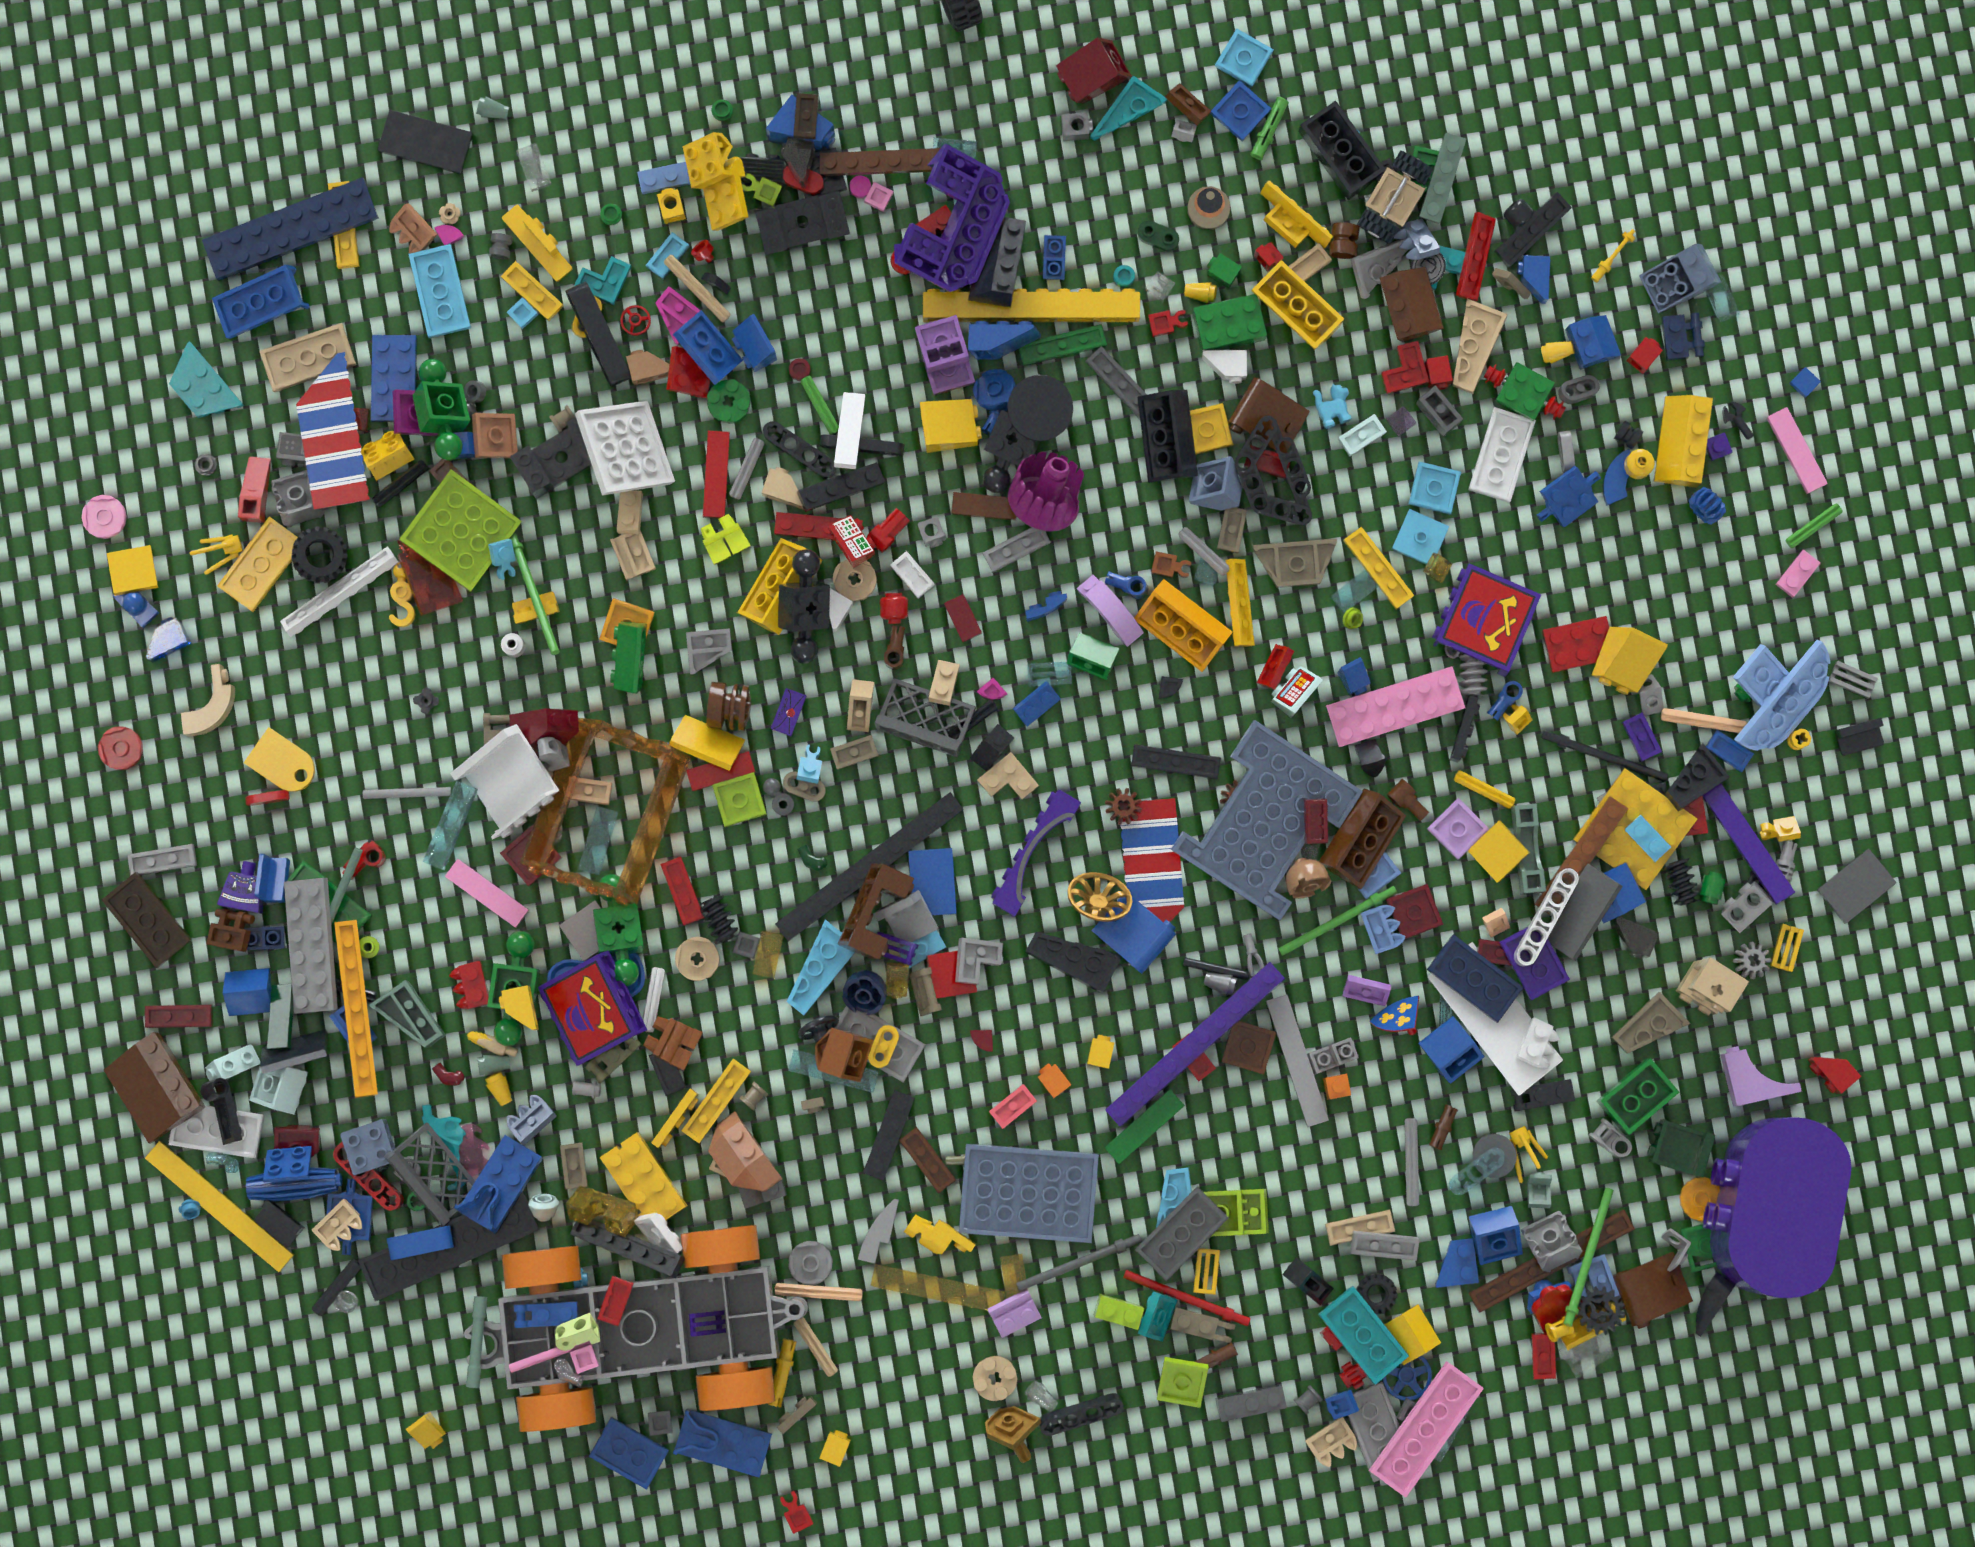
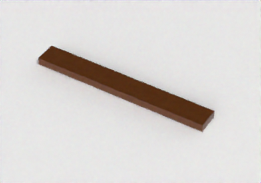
M1624 1209L1605 1219L1596 1250L1635 1229ZM1593 1226L1576 1234L1578 1244L1582 1250L1578 1259L1574 1258L1552 1269L1551 1272L1542 1271L1534 1257L1469 1292L1468 1294L1477 1311L1481 1313L1584 1257Z

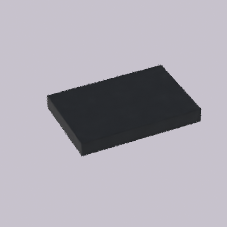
M326 1029L291 1039V1049L270 1051L267 1049V1046L262 1047L260 1062L262 1074L327 1056L328 1034Z

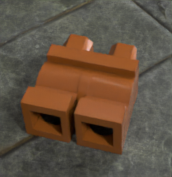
M657 1016L652 1028L663 1034L660 1040L648 1035L643 1046L653 1052V1056L684 1071L692 1052L681 1047L684 1046L694 1051L703 1032L672 1018L668 1020Z

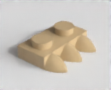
M343 1199L312 1231L329 1249L340 1251V1242L337 1237L351 1240L349 1226L354 1229H362V1221L359 1217L360 1214L346 1199Z
M1343 1417L1336 1419L1305 1440L1316 1459L1327 1467L1331 1466V1455L1329 1452L1343 1459L1344 1448L1342 1444L1352 1450L1357 1448L1356 1437Z

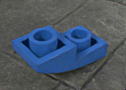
M1044 235L1043 279L1064 280L1066 236Z
M1061 591L1049 593V597L1045 598V607H1042V604L1029 606V610H1025L1027 622L1042 618L1057 610L1067 601V593L1062 594Z

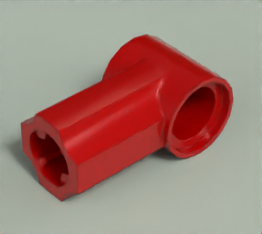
M896 508L881 524L875 526L867 537L870 536L876 548L883 553L890 547L895 537L910 520Z

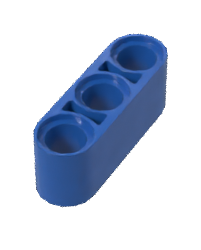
M450 1225L387 1238L391 1260L454 1247Z

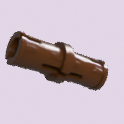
M1445 1104L1440 1120L1435 1124L1436 1129L1429 1146L1442 1151L1448 1132L1451 1133L1452 1131L1451 1125L1458 1109Z

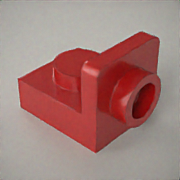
M1271 242L1265 246H1259L1254 253V257L1267 272L1283 260V255Z

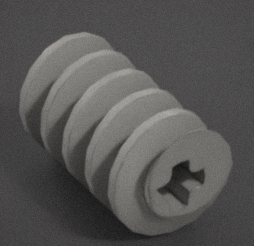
M1466 654L1461 655L1460 660L1466 662L1460 665V669L1465 670V672L1460 673V677L1465 680L1461 681L1459 686L1466 688L1460 690L1461 695L1466 697L1470 695L1474 697L1485 696L1481 692L1487 690V687L1481 686V683L1486 682L1487 679L1481 677V674L1487 673V670L1481 668V666L1486 663Z

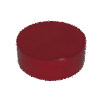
M798 358L790 363L789 373L794 380L801 381L803 378L810 376L811 368L806 360Z

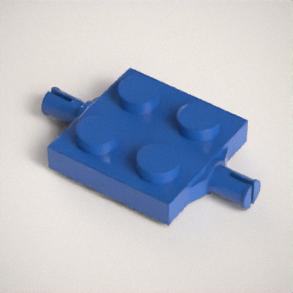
M1573 466L1539 491L1545 500L1547 508L1536 514L1539 517L1538 519L1543 522L1550 515H1553L1562 527H1566L1597 504L1598 500L1592 492L1591 485L1601 479L1598 472L1595 471L1585 478L1578 467Z
M347 1179L346 1192L328 1194L327 1214L343 1199H346L360 1214L359 1217L362 1221V1229H354L349 1226L351 1240L337 1237L340 1241H343L342 1255H351V1244L353 1241L371 1239L373 1197L356 1193L355 1179Z

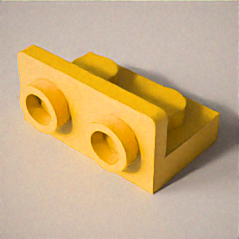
M554 592L539 595L546 616L560 612ZM531 598L512 603L516 624L538 619Z

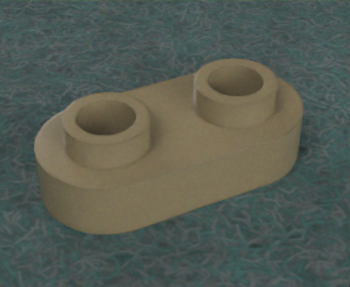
M789 772L784 777L783 786L787 792L812 802H818L825 796L826 789L821 781H818V784L798 780V786L792 787L790 782L797 778L798 772ZM813 787H817L819 789V793L817 795L811 794V789Z

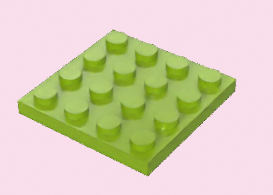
M450 469L399 540L471 592L492 563L488 544L509 539L522 521Z

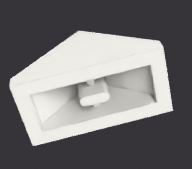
M830 588L829 617L833 632H836L853 607V602Z

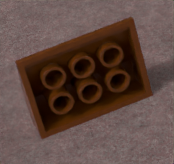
M152 1032L104 1069V1072L149 1144L205 1108L203 1101L160 1033Z

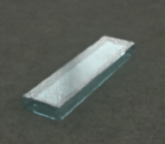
M456 781L424 857V863L445 870L478 789Z
M795 1049L793 1050L788 1069L791 1072L874 1093L879 1071L865 1068L861 1082L842 1079L819 1071L814 1054Z

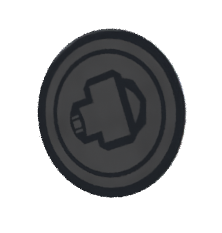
M1439 252V254L1412 260L1410 269L1426 267L1432 285L1443 277L1446 262L1443 255Z

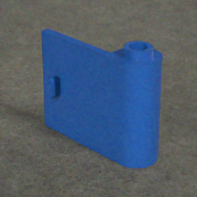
M1132 896V906L1127 915L1116 922L1099 921L1092 929V932L1122 956L1138 972L1143 974L1175 937L1176 933L1174 930L1176 927L1168 920L1162 922ZM1120 897L1117 901L1125 905L1127 904L1125 897ZM1119 907L1112 908L1115 915L1123 911Z

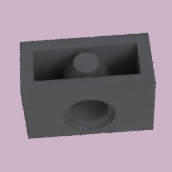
M1436 386L1419 398L1416 403L1443 437L1456 428L1463 420L1461 415Z

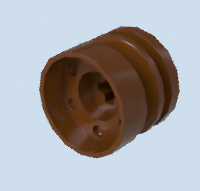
M711 682L707 706V727L722 729L725 719H728L730 730H734L737 720L738 730L745 731L751 711L749 685H743L742 693L739 694L738 684L734 685L732 693H728L726 683Z

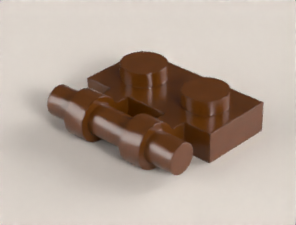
M229 908L216 909L215 916L219 918L218 924L211 923L206 944L246 952L251 931L244 928L247 923L253 924L255 917L245 911L234 912ZM231 920L235 921L234 927L229 926Z

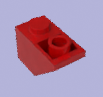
M1811 1057L1808 1059L1812 1072L1817 1076L1821 1075L1826 1081L1824 1085L1831 1093L1842 1094L1862 1077L1846 1059Z

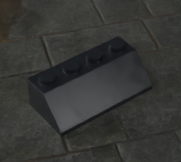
M1336 100L1300 125L1298 132L1347 200H1350L1366 189L1386 171Z
M1003 218L978 281L971 284L969 301L1011 308L1025 235V220Z
M1168 390L1138 396L1148 483L1198 476L1188 391Z

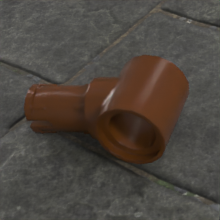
M892 625L890 644L887 645L884 662L889 669L897 670L904 663V647L902 645L905 627L899 626V633H897L898 627ZM891 654H898L900 656V661L897 664L888 662V657Z
M1401 779L1388 792L1387 797L1399 808H1407L1420 821L1423 820L1429 811L1416 799L1417 796L1415 795L1416 791L1404 779Z

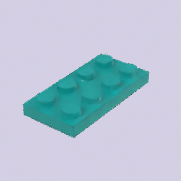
M1351 1286L1318 1314L1374 1385L1409 1357L1354 1286Z

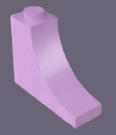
M1739 1046L1727 1048L1725 1054H1720L1733 1106L1802 1092L1800 1083H1779L1761 1074L1752 1064L1746 1049L1739 1050Z

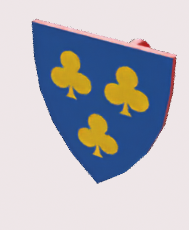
M1419 995L1399 1000L1387 1006L1374 1016L1370 1023L1384 1031H1407L1409 1035H1414L1417 1032L1416 1021Z

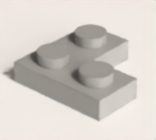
M959 938L955 982L979 984L980 964L1001 965L1003 943Z

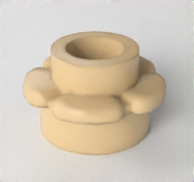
M452 203L442 206L439 210L440 220L445 224H455L460 217L459 208H456Z

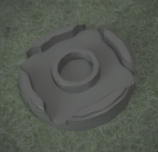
M1500 1134L1483 1136L1475 1144L1473 1150V1162L1476 1169L1482 1175L1490 1178H1500L1507 1175L1514 1168L1517 1160L1514 1144L1507 1137Z

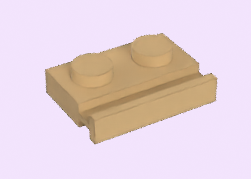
M641 530L640 534H623L617 538L610 539L627 581L656 569Z

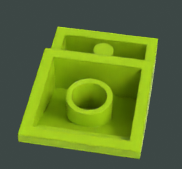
M1266 1189L1204 1192L1229 1217L1212 1236L1269 1233Z

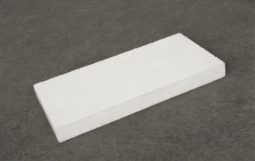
M1496 407L1493 408L1468 490L1508 503L1511 502L1536 420L1531 421L1522 415Z
M205 1105V1108L171 1130L168 1145L257 1159L264 1115L237 1110V1118L242 1130V1140L223 1145L215 1107Z

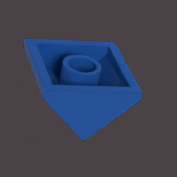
M270 968L225 972L223 997L229 1016L270 1012L272 989Z

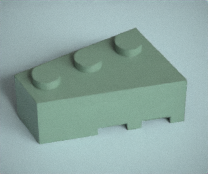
M407 980L369 1005L425 1048H429L446 1036L411 983Z

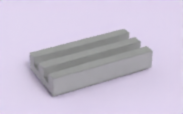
M1836 661L1828 682L1869 699L1878 678L1840 661ZM1841 668V669H1843V670H1845V671H1848V672H1850V673H1852V674H1854V675H1857V676H1859V677H1861V678H1864V679L1870 681V684L1867 683V682H1864V681H1862V680H1860V679H1857V678H1855V677H1853V676H1850V675H1848V674H1846V673H1844V672H1841V671H1839L1838 669ZM1835 676H1840L1860 686H1863L1867 688V691H1863L1850 684L1836 679Z

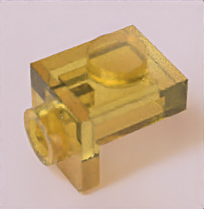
M887 962V996L892 998L907 997L909 965Z

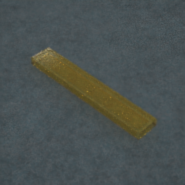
M875 1264L871 1286L986 1311H988V1308L1002 1302L1005 1291L878 1264Z

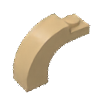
M220 664L211 665L213 695L209 703L200 710L181 713L183 735L187 737L202 735L214 730L224 722L233 707L235 687L231 684L226 685V682L229 681L228 671Z

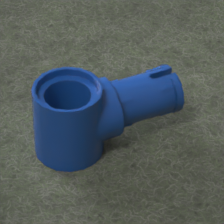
M1111 571L1108 572L1105 585L1122 589L1123 592L1131 594L1135 599H1143L1147 596L1149 588L1142 577H1124ZM1137 583L1143 584L1140 592L1132 590L1133 586Z
M1516 681L1505 683L1502 691L1498 694L1499 698L1487 713L1492 716L1497 711L1493 718L1498 721L1508 706H1512L1522 696V686ZM1514 684L1518 687L1519 692L1515 697L1507 695L1506 689L1509 685Z

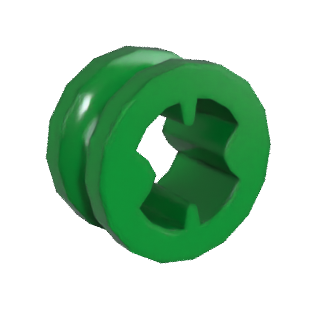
M412 1192L407 1198L408 1207L413 1211L425 1209L423 1204L422 1206L417 1205L415 1207L412 1205L414 1202L412 1198L416 1197Z

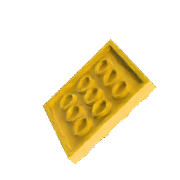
M1624 768L1573 840L1578 842L1609 796L1626 806L1628 810L1596 856L1613 868L1627 862L1637 884L1647 890L1697 818L1684 809L1678 812L1666 796ZM1639 815H1642L1671 846L1656 862L1624 830Z

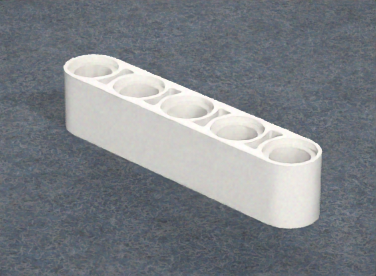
M1570 868L1564 869L1556 875L1515 950L1514 960L1519 966L1531 965L1538 957L1578 883L1579 876L1575 870ZM1564 873L1571 875L1572 883L1570 885L1563 883L1562 876ZM1554 892L1561 895L1562 901L1560 904H1555L1552 901L1551 897ZM1543 912H1548L1551 915L1550 923L1542 921L1541 914ZM1532 931L1540 933L1541 939L1539 943L1531 940L1530 935ZM1522 950L1529 952L1530 960L1528 962L1521 960L1520 952Z

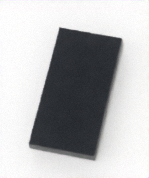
M389 110L378 146V152L461 175L473 133Z

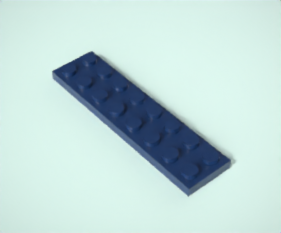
M362 177L202 239L214 275L220 281L379 219L365 179Z

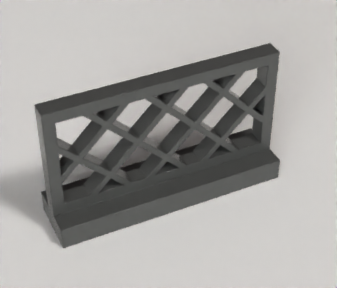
M894 678L880 715L876 718V729L958 758L976 706L952 698L951 704L948 706L949 709L941 713H937L933 705L935 703L927 702L917 707L913 697L923 694L927 696L929 701L930 690ZM900 686L906 688L909 695L897 699L894 692L896 687ZM911 699L915 708L903 713L899 703ZM894 705H897L901 713L893 718L885 715L887 709ZM931 706L935 715L924 720L919 710ZM960 708L969 710L967 717L958 721L954 711ZM917 712L921 721L914 725L908 723L905 717ZM952 713L955 722L944 727L940 717ZM937 719L941 729L934 732L928 730L926 723ZM958 726L961 733L958 740L950 738L946 731Z
M427 1122L396 1149L389 1151L384 1156L434 1219L443 1226L457 1212L454 1207L449 1211L446 1210L443 1206L444 1196L456 1197L455 1204L459 1205L466 1197V1195L460 1194L461 1182H470L472 1186L475 1183V1180ZM426 1130L431 1134V1145L419 1144L420 1135ZM407 1146L415 1147L413 1160L405 1159L400 1152ZM419 1147L430 1148L429 1161L417 1160ZM434 1148L444 1150V1162L433 1161ZM417 1163L428 1164L427 1176H419L416 1173ZM432 1164L444 1165L442 1177H431ZM448 1165L457 1166L459 1169L458 1178H446ZM431 1180H442L441 1193H433L430 1190ZM446 1181H457L456 1194L445 1193Z

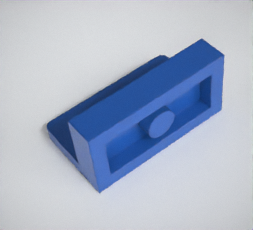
M259 854L255 897L263 902L285 903L284 882L288 881L290 860L288 858H270L266 854Z

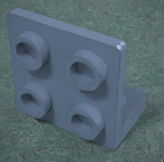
M381 1119L340 1134L353 1175L389 1164L384 1156L389 1151L396 1149L386 1119Z

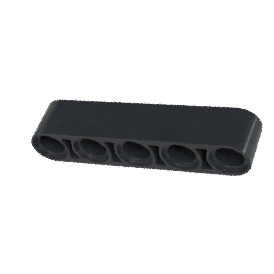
M587 282L567 289L565 291L567 298L610 387L631 379L629 369Z

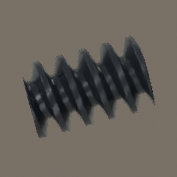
M1690 858L1669 863L1664 868V871L1671 872L1666 877V880L1674 881L1668 886L1669 888L1676 889L1671 894V897H1678L1673 902L1674 905L1682 906L1701 901V899L1694 898L1700 892L1692 890V888L1697 886V883L1690 882L1695 875L1687 873L1692 869V866L1685 865Z
M718 895L699 904H704L700 909L701 913L708 912L704 916V920H711L707 925L708 929L715 928L711 936H719L714 941L715 945L738 936L734 935L738 927L730 926L735 920L727 919L731 911L723 910L728 904L720 903L724 895Z

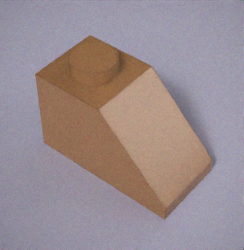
M636 350L631 352L630 356H626L634 386L668 377L670 364L650 352Z

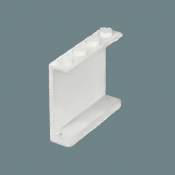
M517 724L503 729L450 773L454 780L466 776L499 827L495 834L491 836L492 839L499 836L505 838L514 832L512 828H517L527 822V816L531 817L540 811L539 807L554 800L553 795L559 791Z

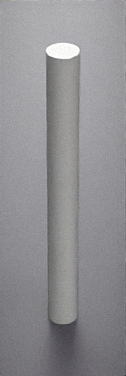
M451 787L363 790V799L452 795Z

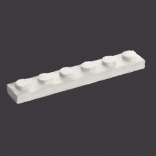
M387 546L281 620L282 626L290 637L300 633L310 623L319 620L323 614L336 608L343 600L356 594L363 586L373 582L376 577L393 568L398 563V560Z

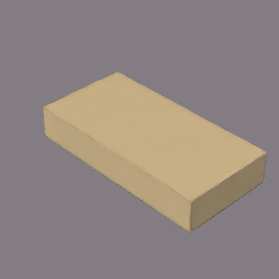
M1318 243L1288 267L1305 282L1332 262V259Z

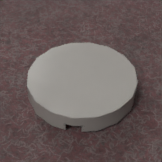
M806 1241L800 1243L792 1250L788 1267L791 1275L798 1282L804 1285H816L823 1282L829 1276L832 1270L833 1259L830 1251L823 1244L817 1241Z

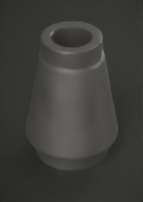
M1207 972L1204 985L1228 996V994H1234L1238 979L1233 978V975Z

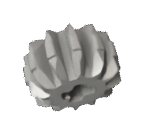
M1749 942L1748 947L1745 944L1741 945L1742 951H1735V954L1740 958L1733 959V963L1740 964L1735 970L1740 971L1743 969L1742 977H1746L1749 974L1750 979H1755L1756 974L1759 977L1764 976L1762 970L1769 971L1770 968L1765 963L1771 962L1772 959L1765 958L1769 950L1761 952L1762 944H1758L1755 948V943ZM1754 956L1756 964L1750 965L1751 961L1748 957Z

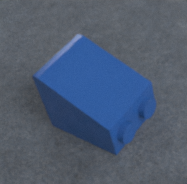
M792 94L766 127L767 137L770 142L816 152L823 151L826 148L830 149L836 140L834 138V124L820 114L817 115L816 139L794 138L796 97Z

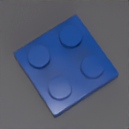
M1239 80L1211 110L1210 114L1243 142L1267 116L1271 108Z

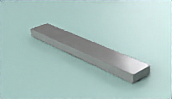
M1288 995L1266 1001L1307 1127L1329 1121Z

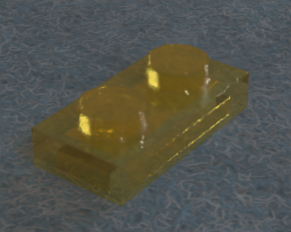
M766 931L761 932L753 974L775 979L784 935Z
M1022 1254L1000 1257L1006 1299L1021 1292L1018 1291L1016 1283L1026 1279Z

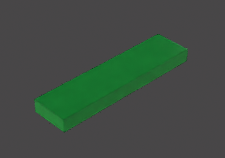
M1099 324L1035 340L1019 348V353L1023 366L1097 349L1101 346L1105 347L1107 342L1103 326Z
M1169 1089L1104 1148L1120 1164L1185 1105Z

